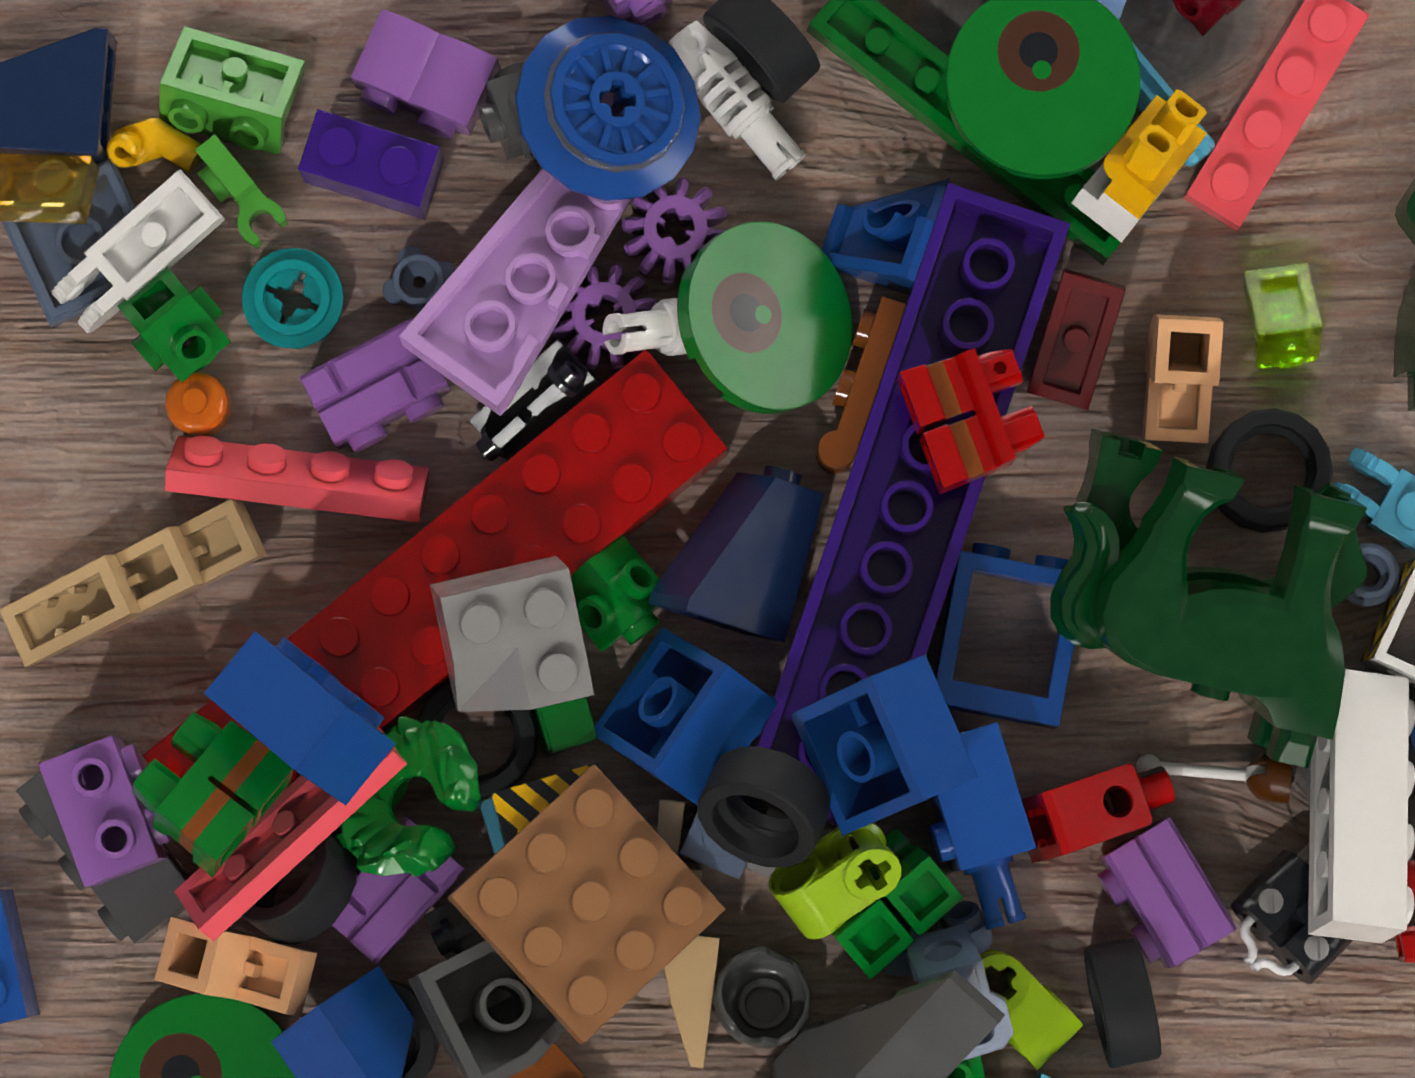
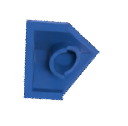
M950 178L851 207L837 204L821 250L827 255L838 272L909 296Z
M377 966L315 1007L271 1042L296 1078H402L416 1019L380 966Z

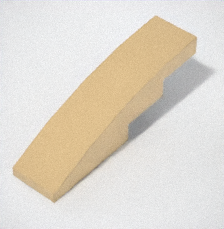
M229 499L179 526L166 527L116 554L104 555L1 608L0 613L24 667H30L209 585L267 556V553L244 502Z
M659 799L657 833L679 856L685 803ZM690 869L701 881L702 870ZM698 935L664 967L670 1003L690 1067H704L720 942L718 937Z

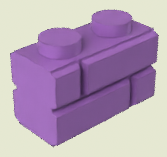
M413 317L299 376L333 443L339 450L350 444L354 453L362 451L388 436L384 428L387 424L407 415L410 423H414L444 407L440 397L451 391L444 376L404 348L399 338L400 334L412 322Z
M406 816L400 822L404 826L419 825L409 816ZM451 855L435 871H427L417 877L412 876L410 873L381 876L364 873L357 869V882L350 901L332 925L375 964H380L467 868Z
M1165 817L1099 856L1105 870L1097 874V878L1116 908L1126 903L1139 925L1131 929L1130 932L1149 963L1160 958L1165 968H1173L1238 929L1170 817Z

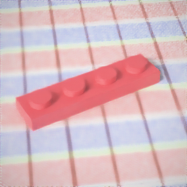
M1304 0L1183 199L1237 231L1365 24L1369 14L1346 0Z
M204 435L191 438L177 436L165 471V491L419 523L428 490L429 467L410 465L405 461L397 459L375 461L351 458L333 451L310 453L286 450L278 445L269 443L246 445L222 442L217 438Z
M393 747L347 805H344L300 775L285 789L254 828L251 826L250 833L213 878L200 867L174 892L198 930L212 941H215L406 766L407 763L396 748Z

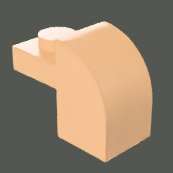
M1154 314L1152 316L1144 371L1147 374L1142 432L1144 440L1190 443L1209 442L1212 387L1219 386L1224 326V322L1220 318Z
M170 917L154 980L200 994L235 999L283 1014L301 1017L317 953L230 928L223 932L215 941H212L198 930L192 920Z

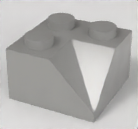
M557 556L430 584L455 707L458 712L532 710L594 695L569 568Z

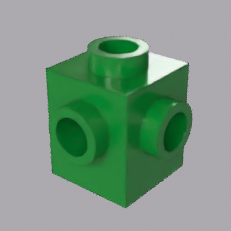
M168 267L162 270L128 301L124 300L117 306L140 334L131 342L136 350L155 371L166 364L181 382L185 381L195 371L208 366L214 360L217 353L231 342L215 323L224 315L215 302L200 285L189 293Z
M622 536L587 560L570 576L580 626L601 652L623 637L631 646L660 623L653 613L659 607L648 604L651 591L660 579L625 536Z

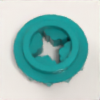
M286 248L266 255L254 265L243 286L242 306L249 325L263 340L274 347L302 350L316 342L325 340L336 323L341 320L344 291L336 271L323 257L306 249ZM302 275H305L303 295L311 301L312 305L318 308L316 311L310 308L307 310L297 308L293 312L292 317L288 316L286 324H282L285 318L283 315L285 306L277 299L275 294L268 291L270 288L278 292L281 289L291 291L295 283H299Z

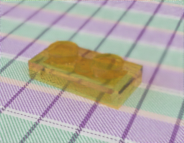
M0 154V221L86 224L99 169L92 156Z

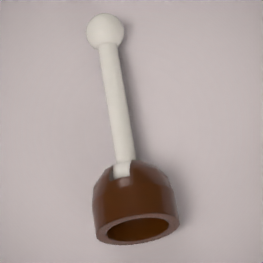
M1266 752L1255 757L1246 768L1162 762L1152 754L1142 755L1136 762L1137 773L1162 766L1168 775L1245 781L1248 789L1257 799L1269 803H1289L1292 765L1274 761L1266 755Z

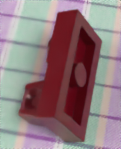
M1063 269L1027 386V393L1085 410L1089 409L1126 290L1124 285Z

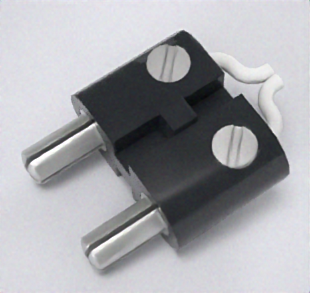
M1308 843L1298 854L1289 850H1283L1232 902L1231 907L1237 918L1242 922L1240 934L1248 948V954L1244 961L1250 965L1252 970L1258 972L1261 968H1269L1278 975L1287 976L1293 974L1301 981L1312 984L1353 940L1308 935ZM1250 932L1258 940L1265 939L1274 948L1271 953L1284 966L1268 958H1261L1255 961L1258 949Z

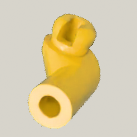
M149 118L116 130L108 141L106 148L110 161L121 168L138 166L164 157L186 172L191 173L201 160L195 151L201 143L159 118Z

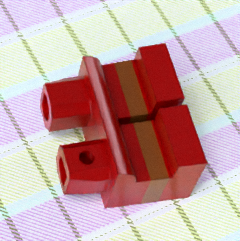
M973 348L955 357L927 366L923 364L899 373L897 378L899 388L916 433H923L919 441L940 495L1011 466L1017 454L1023 453L1045 437L1033 406L1002 417L1000 416L993 394L1020 385L1023 382L1021 371L1012 349L988 352L978 356L976 349ZM966 416H972V417H970V418H968V419L959 421V422L954 423V424H951V425H949V426H948V424H947V423L953 422V421H955V420L961 419V418L966 417Z

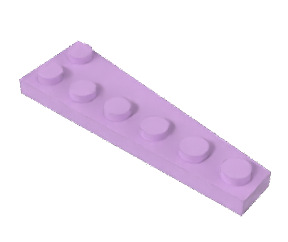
M608 92L600 100V103L610 105L611 115L617 116L624 109L623 105L614 103L613 93ZM541 169L400 334L399 338L402 346L501 416L508 408L631 199L604 201L573 192L545 170Z

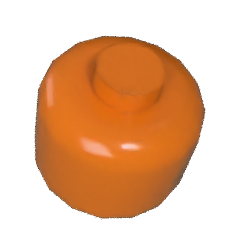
M194 372L183 382L179 379L175 380L166 394L165 408L169 420L178 430L191 437L216 434L226 425L231 415L232 403L228 391L217 378L207 373Z

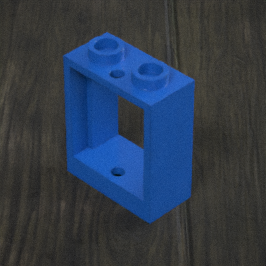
M973 543L972 553L960 552L953 572L934 673L947 706L951 710L1055 729L1060 724L1074 644L1061 636L1058 631L1045 697L953 680L972 573L1054 588L1062 569L1069 560L1047 555H1036L1035 564L1009 560L1011 550L991 544Z

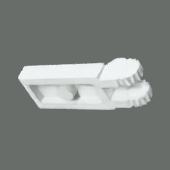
M180 169L84 252L87 257L57 283L51 291L52 295L60 304H64L78 297L94 281L99 272L107 278L113 287L96 302L88 306L78 320V324L86 333L90 334L92 331L94 332L97 328H100L101 325L105 324L108 319L120 310L117 307L124 300L128 301L166 267L170 269L225 219Z

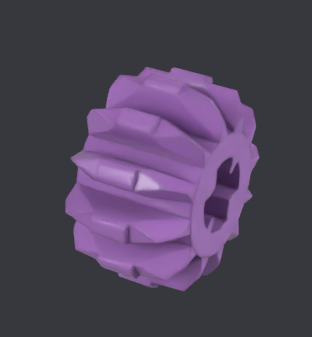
M680 177L676 183V195L668 196L665 185L653 191L656 199L654 204L645 197L633 198L631 200L632 206L644 218L631 216L622 220L623 231L639 235V237L630 240L624 245L626 255L628 257H636L648 252L639 266V273L644 277H648L659 264L663 265L662 278L664 286H673L675 268H684L685 271L686 266L693 262L703 246L715 237L716 234L723 232V230L712 227L721 224L727 219V212L724 207H715L703 211L712 198V191L708 187L700 189L693 199L688 198L689 180ZM676 219L680 227L689 225L692 227L693 231H686V242L684 244L676 245L671 237L662 239L659 237L658 232L666 233V221Z
M616 264L612 265L609 270L608 282H600L596 266H591L586 275L589 286L583 288L581 285L573 296L575 301H570L562 315L571 319L558 322L553 330V336L556 339L577 335L567 347L576 357H579L588 348L590 351L587 357V368L592 372H596L600 367L602 354H610L611 366L614 371L618 372L624 367L622 354L613 355L608 351L604 342L620 339L621 335L625 333L603 335V332L596 331L593 318L587 320L589 313H600L604 304L614 306V313L621 314L650 311L657 304L655 298L648 297L633 301L645 287V281L640 276H637L622 288L620 284L623 270L622 266ZM644 350L632 351L630 353L636 357Z

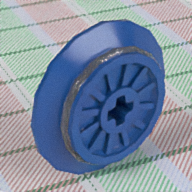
M613 16L574 19L546 34L522 65L515 97L521 136L541 168L571 191L604 201L642 198L672 181L694 151L701 118L694 80L675 49L647 27ZM608 92L613 93L615 104L624 106V109L617 116L611 115L610 105L600 103V100Z

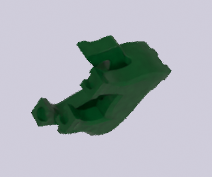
M1091 429L1089 458L1082 486L1077 495L1076 503L1064 506V512L1072 526L1074 546L1072 556L1062 569L1051 592L1050 618L1058 633L1076 646L1087 649L1106 648L1125 662L1143 670L1192 683L1190 690L1196 694L1216 700L1228 701L1231 692L1238 693L1240 699L1255 710L1247 738L1253 744L1267 748L1266 755L1274 761L1309 768L1317 737L1333 740L1340 711L1345 666L1342 640L1333 620L1331 610L1359 588L1367 577V566L1356 533V527L1367 507L1351 498L1349 493L1332 484L1326 483L1318 493L1313 492V489L1294 485L1290 521L1275 577L1262 580L1246 573L1220 567H1187L1189 545L1201 521L1217 506L1233 500L1245 479L1232 470L1215 466L1213 470L1191 464L1190 460L1172 457L1167 480L1151 508L1144 514L1139 528H1137L1130 515L1129 504L1131 496L1139 483L1154 470L1163 450L1147 441Z

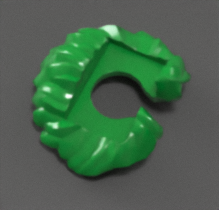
M404 716L398 717L397 726L388 724L384 729V734L396 743L394 747L407 765L339 826L340 830L335 834L339 843L358 859L356 866L364 873L381 876L410 873L412 876L417 877L427 871H435L455 852L456 845L450 834L445 830L431 825L404 826L395 818L393 812H395L396 805L405 795L408 782L412 777H424L427 779L441 803L452 810L473 812L481 804L477 763L470 756L468 746L462 735L443 722L427 720L421 723Z

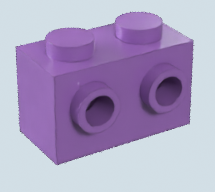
M110 735L38 764L84 887L98 886L167 859L162 844L171 841V836L163 835L153 828L155 814L148 810L132 792L134 781L145 769L135 744L125 747L122 737Z

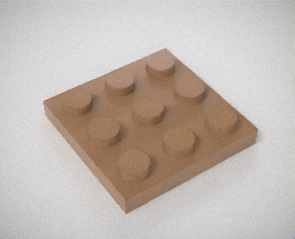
M595 764L581 774L448 897L450 902L579 1044L585 1043L726 910Z

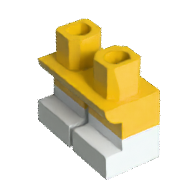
M1176 89L1167 101L1156 95L1108 153L1103 164L1084 185L1071 204L1122 243L1207 135L1205 131L1197 126L1207 114L1205 108L1182 90Z

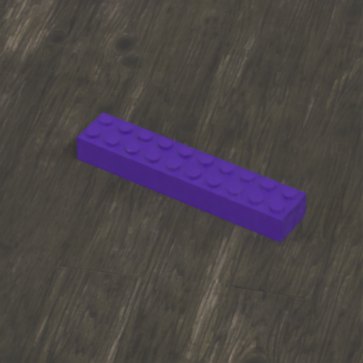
M948 183L774 696L778 704L766 720L758 747L786 753L806 764L815 773L790 714L865 678L926 655L986 476L941 495L939 494L919 441L923 433H916L897 378L901 371L923 364L927 366L946 360L973 348L976 349L978 356L988 352L1012 349L1021 371L1070 223ZM1016 386L993 394L1001 417L1007 414ZM966 416V417H963V418H961V419L955 420V421L950 422V423H947V424H948V426H949V425L954 424V423H957V422H959V421L968 419V418H970V417H972V416ZM748 796V797H751V798H754V799H757V800H760V801L769 803V802H767V801H765V800H763V799H759V798H755V797H752V796ZM830 808V814L826 823L837 827L838 824Z

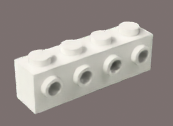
M1345 669L1340 711L1333 740L1317 737L1311 758L1308 935L1383 943L1406 931L1407 925L1412 918L1414 894L1412 889L1407 887V862L1413 853L1415 834L1412 825L1408 824V798L1411 796L1415 784V768L1413 763L1408 761V737L1412 733L1415 724V705L1412 700H1409V678Z

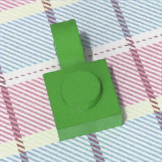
M215 134L195 149L206 165L197 172L198 176L220 203L231 196L239 205L238 230L250 246L258 249L262 245V242L252 230V223L257 216L268 214L274 218L281 228L288 224L287 217L281 207L276 202L268 199L260 191Z

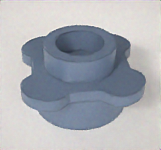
M417 246L405 247L398 254L399 263L394 270L393 278L387 280L383 285L384 297L390 304L403 303L416 309L418 314L452 275L455 268L448 261L436 262L433 258L423 255L422 250ZM417 277H423L426 280L423 288H416L414 286V280Z

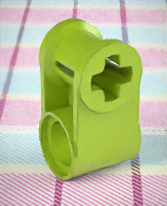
M876 822L843 836L837 826L833 831L818 840L815 849L805 861L790 867H776L770 876L768 886L770 892L806 938L819 939L832 934L849 918L894 890L901 878L902 867L896 854L886 847L885 835ZM850 837H854L859 849L853 850L849 843ZM874 866L880 875V879L877 881L870 871Z
M984 951L980 954L984 970L989 966L998 971L1006 967L1009 970L1003 978L1009 988L1004 994L1000 995L1005 998L1014 1033L1008 1042L1038 1071L1084 1025L1046 985H1041L1018 960L1001 951Z

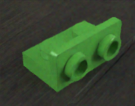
M184 26L160 81L159 118L187 133H202L209 136L215 134L218 138L234 142L239 147L247 150H262L272 154H279L284 144L285 122L304 77L305 60Z

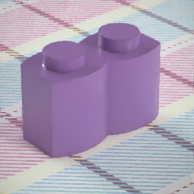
M381 9L351 79L355 87L362 90L359 99L367 105L392 115L397 107L415 112L420 115L417 122L419 126L438 136L452 139L455 131L471 136L480 115L479 107L483 106L486 102L487 81L494 79V75L500 71L501 67L496 57L455 38L439 34L411 19Z

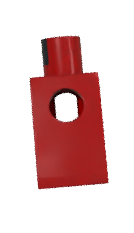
M1128 763L1021 799L1036 845L1035 849L1028 851L1031 861L1035 863L1063 856L1151 825L1152 816L1150 810L1173 803L1175 800L1173 785L1167 771L1162 766H1158L1137 774L1132 763ZM1103 799L1107 802L1108 812L1105 809Z

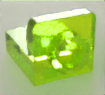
M1308 263L1245 271L1243 286L1255 334L1254 358L1256 367L1267 368L1277 366L1279 368H1294L1305 362L1317 360L1320 352L1322 321Z

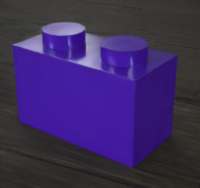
M317 109L298 171L307 184L425 220L444 159L439 146Z

